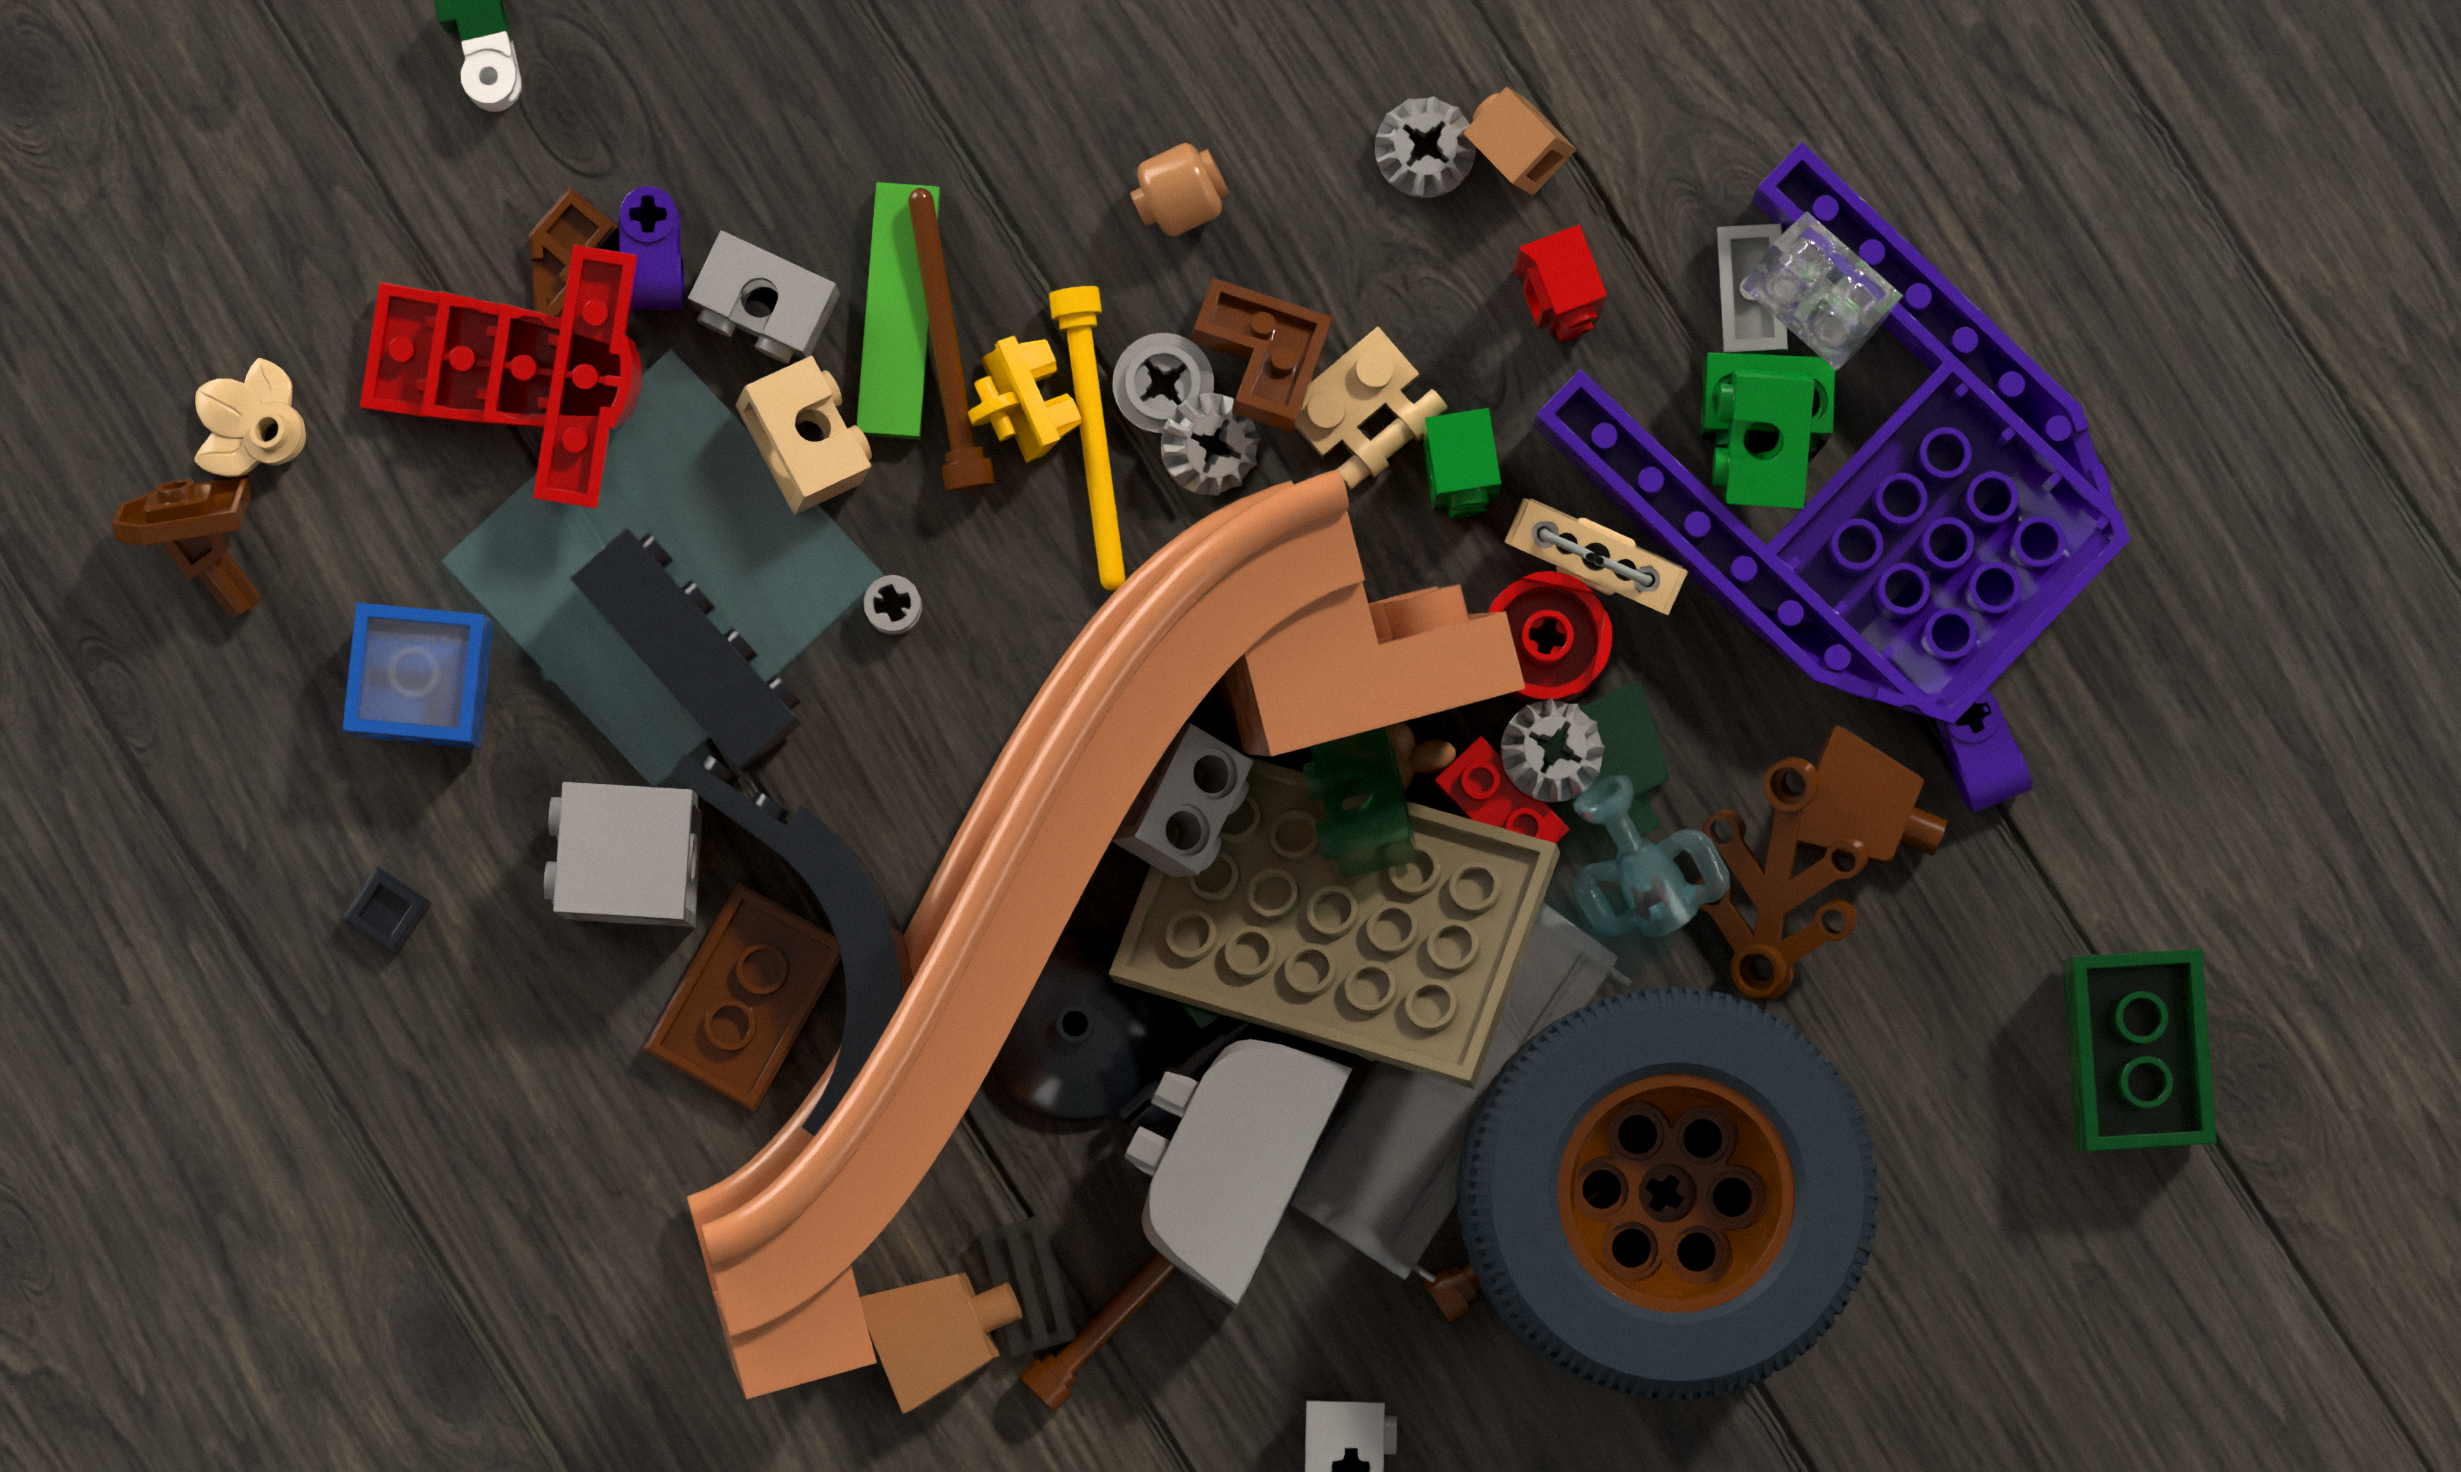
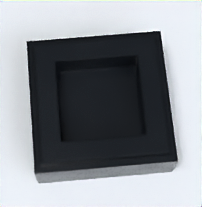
M376 866L341 920L397 956L433 902Z

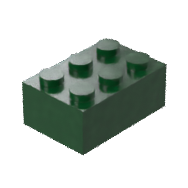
M2202 949L2072 956L2063 960L2062 969L2076 1153L2204 1146L2217 1143Z

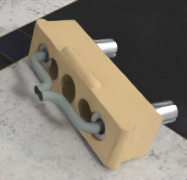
M1523 498L1504 540L1505 543L1556 565L1557 572L1573 576L1606 595H1613L1615 592L1666 615H1669L1688 573L1687 570L1683 569L1682 565L1637 546L1635 541L1629 537L1586 518L1576 519L1534 499ZM1571 533L1577 539L1578 545L1559 537V535ZM1590 543H1601L1609 550L1610 559L1603 556L1596 557L1592 551L1585 547ZM1584 559H1586V560L1589 561V562H1593V561H1594L1596 565H1600V566H1602V567H1601V568H1593V567H1590L1589 565L1586 564V562L1584 561ZM1629 559L1634 562L1636 570L1618 563V561ZM1617 573H1619V574H1621V575H1623V576H1625V577H1627V578H1623V577L1619 576Z

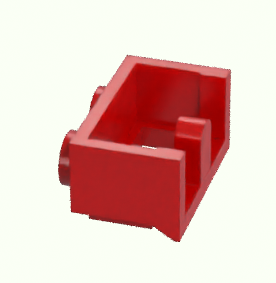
M1580 224L1520 246L1514 272L1524 280L1522 290L1537 329L1546 327L1549 336L1556 334L1560 343L1578 338L1594 329L1592 322L1600 318L1607 293Z

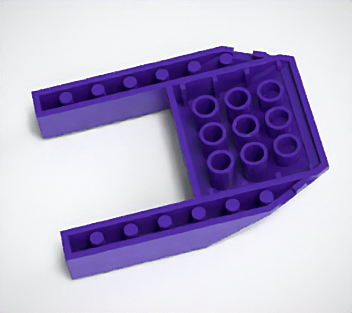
M1801 141L1757 187L1751 202L1774 224L1781 223V230L1824 271H1832V279L1933 374L1767 545L1581 368L1540 409L1535 416L1532 426L1672 560L1682 565L1683 569L1688 571L1687 574L1715 601L1811 680L1953 725L2131 539L2121 512L2117 510L2110 492L2111 485L2103 464H2100L2087 430L2089 426L2081 405Z

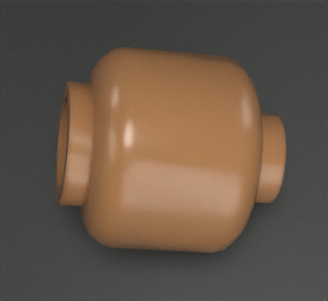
M1188 143L1180 144L1142 162L1137 169V177L1141 187L1130 192L1145 226L1147 227L1157 222L1164 233L1173 237L1184 234L1217 218L1222 212L1221 198L1229 195L1210 151L1206 149L1199 153L1197 148Z

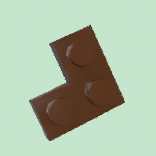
M1212 278L1193 329L1191 342L1249 360L1232 413L1293 433L1328 337L1333 317Z

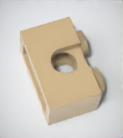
M813 356L746 385L735 405L794 515L861 485L871 468L869 460L872 458V453L864 433L856 425L847 428L836 409L837 406L842 404L839 387L827 370L820 371ZM804 421H811L817 424L824 434V440L819 442L805 440L799 435L795 425Z

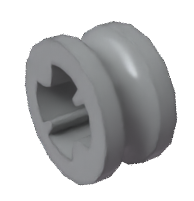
M887 575L875 580L867 589L864 597V611L871 625L877 630L889 635H898L911 630L919 621L922 613V600L915 585L908 579L898 575ZM892 588L895 589L899 597L910 596L911 599L910 610L902 608L905 617L895 622L891 621L887 613L876 614L875 610L876 601L884 602V598L880 594Z

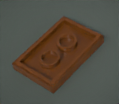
M737 882L643 1050L757 1113L842 962L836 936Z

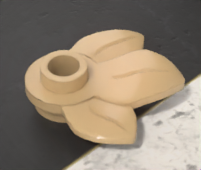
M258 358L250 367L244 383L233 379H215L198 388L195 395L196 411L204 426L212 431L195 456V462L202 469L214 475L227 478L241 477L250 472L259 463L271 466L280 465L293 460L299 455L306 440L305 425L300 414L291 407L293 385L283 369L268 360ZM277 422V435L272 440L265 442L268 429Z

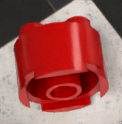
M1535 572L1506 587L1494 599L1488 613L1506 612L1526 688L1507 693L1506 695L1526 705L1550 698L1555 701L1568 703L1578 699L1598 679L1611 651L1612 626L1601 601L1581 580L1560 572ZM1542 626L1554 628L1553 638L1563 641V646H1553L1550 654L1538 652V643L1534 640H1529V635H1538Z

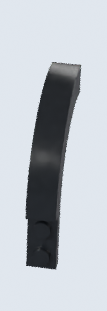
M684 753L670 772V775L770 846L788 861L804 878L819 899L831 922L839 944L845 971L846 1018L841 1048L833 1073L821 1098L802 1125L803 1129L815 1137L858 1076L913 981L903 935L895 913L875 877L859 855L824 821L800 805L785 825L783 822L790 812L761 791H758L751 800L735 789L733 786L740 776L711 755H708L701 764Z

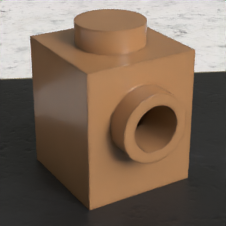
M1507 86L1500 94L1496 93L1489 96L1478 106L1473 114L1472 124L1463 132L1512 184L1531 195H1534L1576 151L1575 147L1526 98Z

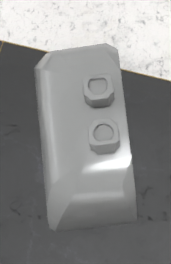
M1250 1039L1236 1041L1225 1047L1203 1075L1200 1083L1186 1076L1165 1072L1151 1104L1182 1120L1171 1141L1139 1126L1124 1156L1126 1160L1140 1171L1153 1177L1141 1216L1144 1235L1150 1244L1184 1274L1219 1299L1237 1309L1348 1083L1352 1068L1281 1044Z

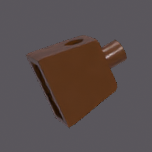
M1835 725L1829 731L1814 767L1819 776L1820 788L1816 798L1810 804L1803 807L1797 847L1826 853L1828 847L1836 841L1851 837L1859 840L1865 846L1868 853V864L1884 867L1891 862L1899 842L1933 856L1939 846L1948 821L1914 807L1924 779L1848 730ZM1839 848L1837 852L1838 857L1855 860L1854 854L1849 849Z

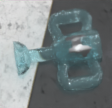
M1626 775L1611 776L1594 783L1582 792L1575 800L1573 807L1580 818L1594 824H1604L1619 852L1616 855V860L1592 863L1582 867L1573 879L1574 895L1591 926L1604 936H1621L1634 930L1637 926L1642 934L1647 937L1668 934L1686 924L1696 914L1699 904L1719 900L1729 890V871L1712 840L1702 831L1684 829L1672 834L1657 845L1647 839H1641L1627 813L1634 795L1632 781ZM1682 850H1687L1706 884H1688L1679 866L1672 859ZM1598 881H1618L1623 900L1628 907L1620 916L1614 915L1597 884Z

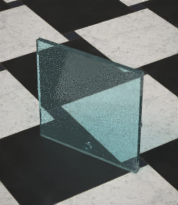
M672 349L642 375V389L633 414L620 430L610 431L598 509L534 499L535 474L441 560L542 668V678L547 682L554 681L652 787L659 786L670 775V772L684 753L691 756L710 736L571 581L570 577L626 527L638 540L649 532L674 560L665 568L669 575L680 587L691 579L716 607L707 616L723 635L734 627L758 654L749 664L765 682L774 674L777 676L857 602L875 580L884 576L819 505L796 515L793 514L750 432Z

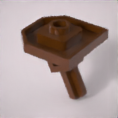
M248 475L196 484L191 479L173 480L159 485L152 492L119 505L112 522L117 542L144 546L160 543L188 580L198 575L222 608L232 618L246 614L260 601V594L227 552L230 545L228 532L241 529L252 495Z

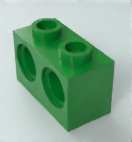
M1707 353L1703 361L1700 438H1715V447L1727 448L1729 423L1717 421L1719 388L1721 383L1731 384L1732 369L1739 368L1809 373L1815 380L1813 401L1816 408L1815 416L1811 419L1809 452L1817 450V443L1828 442L1833 434L1835 358ZM1765 422L1752 424L1744 435L1745 448L1752 449L1753 440L1777 441L1778 428L1771 423Z
M1489 408L1426 417L1422 430V445L1433 511L1447 509L1448 516L1452 519L1486 513L1485 505L1496 502L1501 486Z

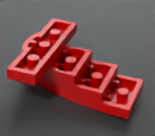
M573 244L562 318L503 303L498 304L441 291L434 292L380 282L360 407L442 420L543 428L533 498L598 509L610 431L620 430L635 410L642 389V362L635 342L626 336L638 256Z

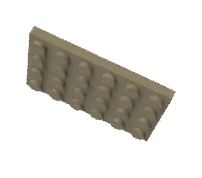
M1248 757L1254 762L1245 779L1249 782L1247 795L1240 807L1233 814L1227 815L1218 834V837L1222 840L1221 847L1212 864L1197 875L1173 878L1150 865L1109 971L1113 982L1474 1089L1560 855L1558 845ZM1197 761L1193 771L1196 785L1202 791H1205L1209 782L1208 771L1200 761ZM1170 817L1166 824V837L1170 844L1177 848L1181 840V828L1178 822Z

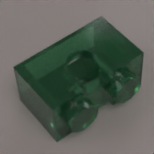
M1387 726L1310 746L1313 762L1303 764V772L1312 802L1323 799L1326 814L1325 820L1316 822L1315 828L1324 860L1334 858L1344 879L1420 860L1395 743ZM1363 794L1370 795L1368 800L1361 806L1347 810L1342 809L1346 798Z

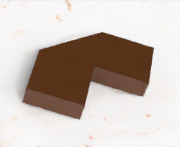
M571 187L566 190L529 233L534 287V311L562 318L573 244L604 249L619 232V228Z

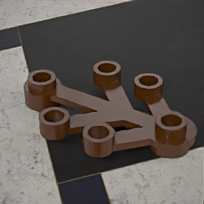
M1789 757L1774 764L1767 770L1763 779L1764 795L1767 801L1775 808L1765 870L1743 839L1746 833V826L1743 818L1737 812L1728 809L1720 810L1709 816L1702 828L1703 838L1707 845L1721 853L1757 907L1758 914L1755 932L1732 903L1736 890L1733 880L1726 873L1712 871L1700 877L1694 883L1692 889L1693 900L1701 910L1709 912L1735 951L1730 962L1731 977L1735 986L1745 996L1758 1001L1772 1000L1783 994L1792 983L1794 963L1828 940L1839 941L1854 931L1857 925V914L1853 906L1845 900L1834 899L1816 911L1814 922L1781 941L1785 914L1837 879H1850L1864 870L1868 862V853L1865 846L1855 838L1846 837L1830 845L1823 859L1792 878L1803 807L1810 804L1816 798L1820 788L1819 776L1814 766L1799 757ZM1789 771L1799 773L1804 779L1805 786L1802 793H1795L1789 789L1786 783ZM1717 820L1727 821L1731 825L1733 837L1730 841L1722 840L1715 831ZM1839 848H1847L1854 854L1855 865L1853 869H1846L1839 864L1837 860ZM1708 881H1713L1721 887L1723 893L1721 902H1714L1707 897L1705 885ZM1828 910H1836L1843 915L1845 926L1842 931L1834 930L1828 925L1826 920ZM1757 957H1764L1771 962L1773 974L1770 978L1763 977L1757 972L1755 968Z

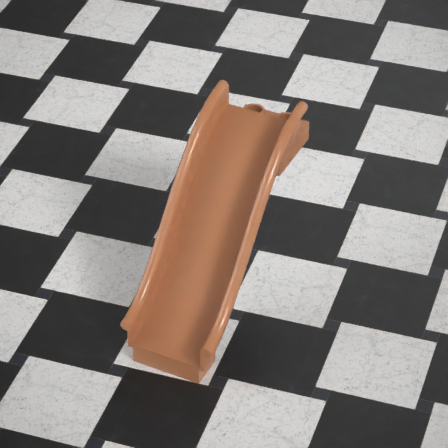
M1340 470L1329 471L1297 484H1293L1290 480L1240 498L1209 514L1158 550L1110 596L1076 637L1036 694L969 809L903 935L913 981L868 1060L836 1109L815 1137L802 1128V1125L813 1111L828 1084L840 1048L800 1107L759 1153L723 1181L708 1189L687 1196L732 1367L746 1399L877 1363L851 1263L865 1251L892 1220L945 1146L1002 1048L1075 906L1123 818L1171 741L1215 683H1217L1234 750L1241 754L1260 756L1279 755L1526 689L1506 612L1468 614L1460 584L1439 589L1438 586L1368 604L1362 582L1365 580L1347 512L1349 509L1348 494Z

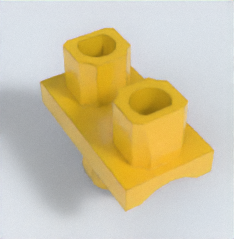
M1014 335L997 341L995 344L996 349L981 359L987 377L976 381L974 385L982 403L972 408L967 415L972 426L991 422L999 441L1014 436L1027 463L1043 457L1061 438L1081 424L1082 418L1073 398L1068 394L1044 402L1035 383L1051 377L1057 371L1056 359L1048 341L1043 339L1018 344Z

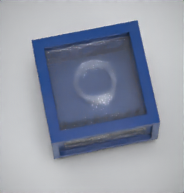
M356 602L342 730L354 738L481 749L494 623L485 614Z

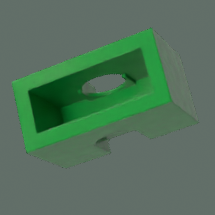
M1733 368L1731 384H1720L1717 421L1729 423L1727 448L1715 447L1712 486H1723L1722 496L1727 504L1804 509L1815 380L1809 373ZM1756 422L1771 423L1778 428L1776 444L1770 450L1763 453L1750 452L1744 446L1745 432Z

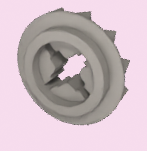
M1435 96L1421 99L1408 98L1401 105L1386 114L1377 132L1375 156L1381 173L1393 187L1410 196L1432 198L1452 191L1465 180L1474 163L1476 146L1463 134L1470 124L1458 107L1440 101ZM1439 127L1443 128L1440 131L1436 148L1442 154L1441 158L1447 163L1445 164L1439 158L1435 160L1433 157L1426 155L1420 161L1416 160L1409 167L1407 164L1411 161L1415 144L1409 138L1410 134L1405 130L1407 129L1412 134L1416 132L1418 135L1426 137L1431 131L1435 132Z
M1155 333L1136 340L1122 353L1114 369L1113 393L1116 403L1123 416L1144 432L1162 433L1169 416L1178 407L1172 399L1169 401L1163 394L1156 396L1154 399L1150 397L1145 402L1142 401L1147 396V391L1152 387V380L1149 376L1150 372L1145 366L1147 363L1154 370L1158 369L1163 375H1168L1173 371L1178 372L1181 368L1185 367L1186 370L1180 373V378L1174 384L1178 394L1177 399L1180 403L1196 395L1213 393L1214 390L1213 371L1204 352L1189 339L1176 334Z
M1216 393L1196 395L1181 403L1169 416L1162 432L1161 454L1168 473L1183 488L1194 493L1219 496L1221 492L1232 487L1242 486V479L1248 471L1258 465L1255 456L1257 444L1262 438L1257 433L1252 419L1232 413L1235 402L1234 398ZM1217 428H1220L1219 440L1227 445L1226 448L1230 449L1231 453L1230 455L1223 454L1222 456L1212 454L1208 462H1205L1206 450L1199 446V442L1191 439V435L1194 433L1199 436L1203 434L1213 436Z
M1552 698L1526 705L1509 721L1501 741V759L1509 779L1524 794L1545 802L1566 801L1584 792L1599 775L1602 756L1605 750L1597 730L1596 721L1591 720L1583 713L1577 704L1555 701ZM1563 728L1566 731L1563 735L1565 740L1562 749L1569 753L1570 758L1573 760L1567 761L1559 758L1542 773L1540 770L1544 764L1542 759L1545 750L1537 745L1538 741L1536 740L1541 738L1548 741Z

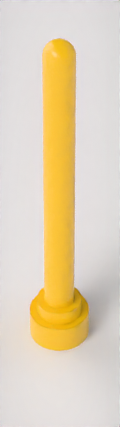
M1097 286L1072 287L1049 293L1052 320L1059 321L1060 331L1067 333L1076 406L1082 418L1079 428L1100 582L1106 590L1116 591L1125 582V571L1092 336V328L1097 327L1096 315L1102 313L1100 293Z

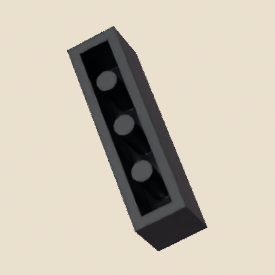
M626 527L576 571L570 579L745 775L802 724L792 713V710L800 704V701L775 674L766 682L749 664L758 654L734 627L723 635L707 616L716 607L691 579L680 587L669 575L665 568L674 560L648 532L638 540Z

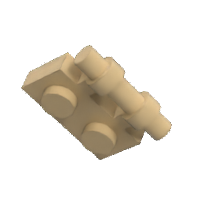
M1377 326L1311 382L1295 428L1322 459L1341 443L1349 450L1353 456L1342 464L1338 470L1342 474L1344 483L1352 490L1368 475L1376 478L1388 468L1389 463L1387 459L1412 438L1420 441L1422 439L1425 418L1439 416L1448 406L1433 389L1428 391L1414 404L1407 399L1402 391L1419 378V373ZM1383 407H1386L1396 419L1370 441L1359 428Z

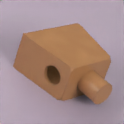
M966 1273L860 1297L867 1328L903 1414L923 1406L999 1357V1351L991 1331L1022 1318L1017 1298L1008 1282L975 1295Z

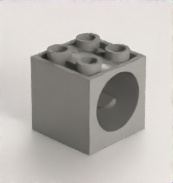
M563 782L562 796L552 797L549 807V835L557 837L558 851L557 862L547 861L544 899L552 900V904H554L553 912L567 920L696 928L704 800L690 789Z

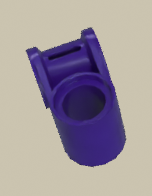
M652 186L638 187L626 195L621 203L619 212L620 252L638 256L630 310H683L684 264L681 253V222L679 212L668 193L660 188ZM653 204L656 205L659 214L666 217V220L657 221L654 226V232L645 233L641 223L634 221V217L644 216L646 205Z
M1987 690L1970 706L1977 705L1982 717L1977 718L1973 722L1974 733L1968 725L1957 726L1956 723L1950 725L1935 720L1936 728L1950 759L1951 770L1957 788L1966 807L1972 814L2029 792L2033 788L2027 765L2020 749L2010 734L1999 703L1994 695Z

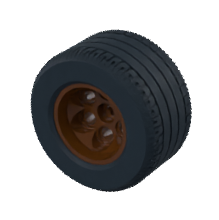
M1661 987L1650 990L1648 988L1602 999L1584 1008H1579L1559 1020H1555L1540 1030L1536 1036L1534 1035L1518 1048L1519 1051L1516 1054H1512L1500 1068L1499 1074L1494 1076L1486 1088L1485 1096L1480 1099L1473 1113V1122L1469 1123L1464 1139L1466 1144L1465 1148L1461 1151L1459 1163L1461 1173L1458 1176L1457 1196H1460V1203L1457 1204L1459 1223H1462L1463 1230L1461 1234L1465 1250H1468L1469 1253L1468 1260L1474 1275L1478 1276L1479 1285L1487 1300L1492 1302L1493 1309L1502 1321L1509 1325V1329L1545 1360L1547 1359L1552 1365L1568 1374H1572L1594 1385L1615 1390L1616 1392L1660 1400H1692L1695 1397L1701 1399L1719 1396L1722 1392L1730 1393L1746 1388L1749 1383L1756 1384L1771 1377L1772 1372L1775 1370L1780 1372L1795 1362L1797 1355L1803 1356L1817 1343L1816 1338L1818 1336L1823 1337L1836 1322L1834 1317L1837 1314L1841 1315L1852 1299L1849 1296L1851 1290L1856 1291L1864 1273L1861 1271L1863 1265L1867 1266L1873 1246L1869 1245L1870 1238L1875 1239L1878 1219L1874 1218V1211H1879V1191L1875 1190V1183H1879L1877 1163H1872V1156L1875 1155L1871 1135L1866 1136L1865 1129L1868 1126L1861 1109L1856 1110L1854 1104L1857 1100L1848 1084H1842L1841 1079L1843 1077L1831 1061L1826 1062L1824 1059L1825 1054L1812 1041L1807 1042L1805 1035L1791 1024L1786 1025L1783 1023L1782 1018L1768 1010H1760L1758 1005L1740 998L1737 1000L1733 999L1731 995L1715 991L1705 992L1704 989L1686 987L1683 989ZM1630 1116H1638L1644 1119L1650 1126L1652 1133L1649 1146L1638 1154L1625 1150L1620 1144L1618 1137L1620 1125ZM1695 1120L1707 1122L1716 1134V1144L1713 1151L1703 1158L1692 1155L1684 1144L1686 1127ZM1596 1170L1609 1174L1616 1185L1615 1198L1608 1206L1600 1209L1587 1203L1582 1190L1586 1177ZM1667 1177H1670L1674 1181L1670 1192L1677 1197V1201L1674 1206L1660 1205L1654 1210L1649 1205L1653 1195L1646 1189V1186L1650 1180L1663 1182ZM1726 1178L1734 1179L1740 1183L1746 1196L1744 1207L1733 1216L1723 1215L1717 1210L1713 1200L1716 1186ZM1626 1229L1637 1231L1645 1242L1643 1259L1632 1267H1625L1618 1263L1612 1253V1244L1615 1237ZM1691 1233H1698L1703 1236L1710 1247L1708 1262L1696 1271H1690L1680 1263L1677 1254L1679 1243L1685 1236Z

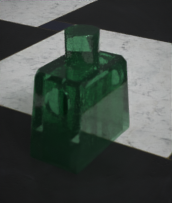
M1637 680L1579 708L1591 720L1597 722V730L1605 750L1602 756L1599 775L1584 792L1569 799L1586 823L1611 811L1627 844L1645 837L1662 827L1646 794L1665 785L1670 779L1644 689L1640 681ZM1563 728L1548 741L1541 738L1536 740L1538 741L1537 745L1545 750L1542 761H1544L1543 765L1546 769L1550 765L1552 766L1559 758L1567 761L1573 760L1570 758V754L1562 749L1565 740L1563 735L1566 731Z

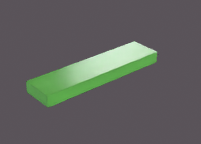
M876 182L856 425L865 436L921 440L930 326L908 198L915 189L924 188L928 190L933 196L938 223L941 192L938 186Z

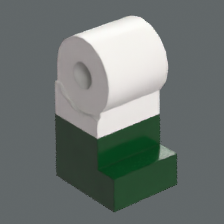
M434 0L438 22L444 31L449 33L459 30L466 59L461 69V83L467 95L479 108L489 112L502 111L511 107L518 99L522 88L521 75L503 0Z

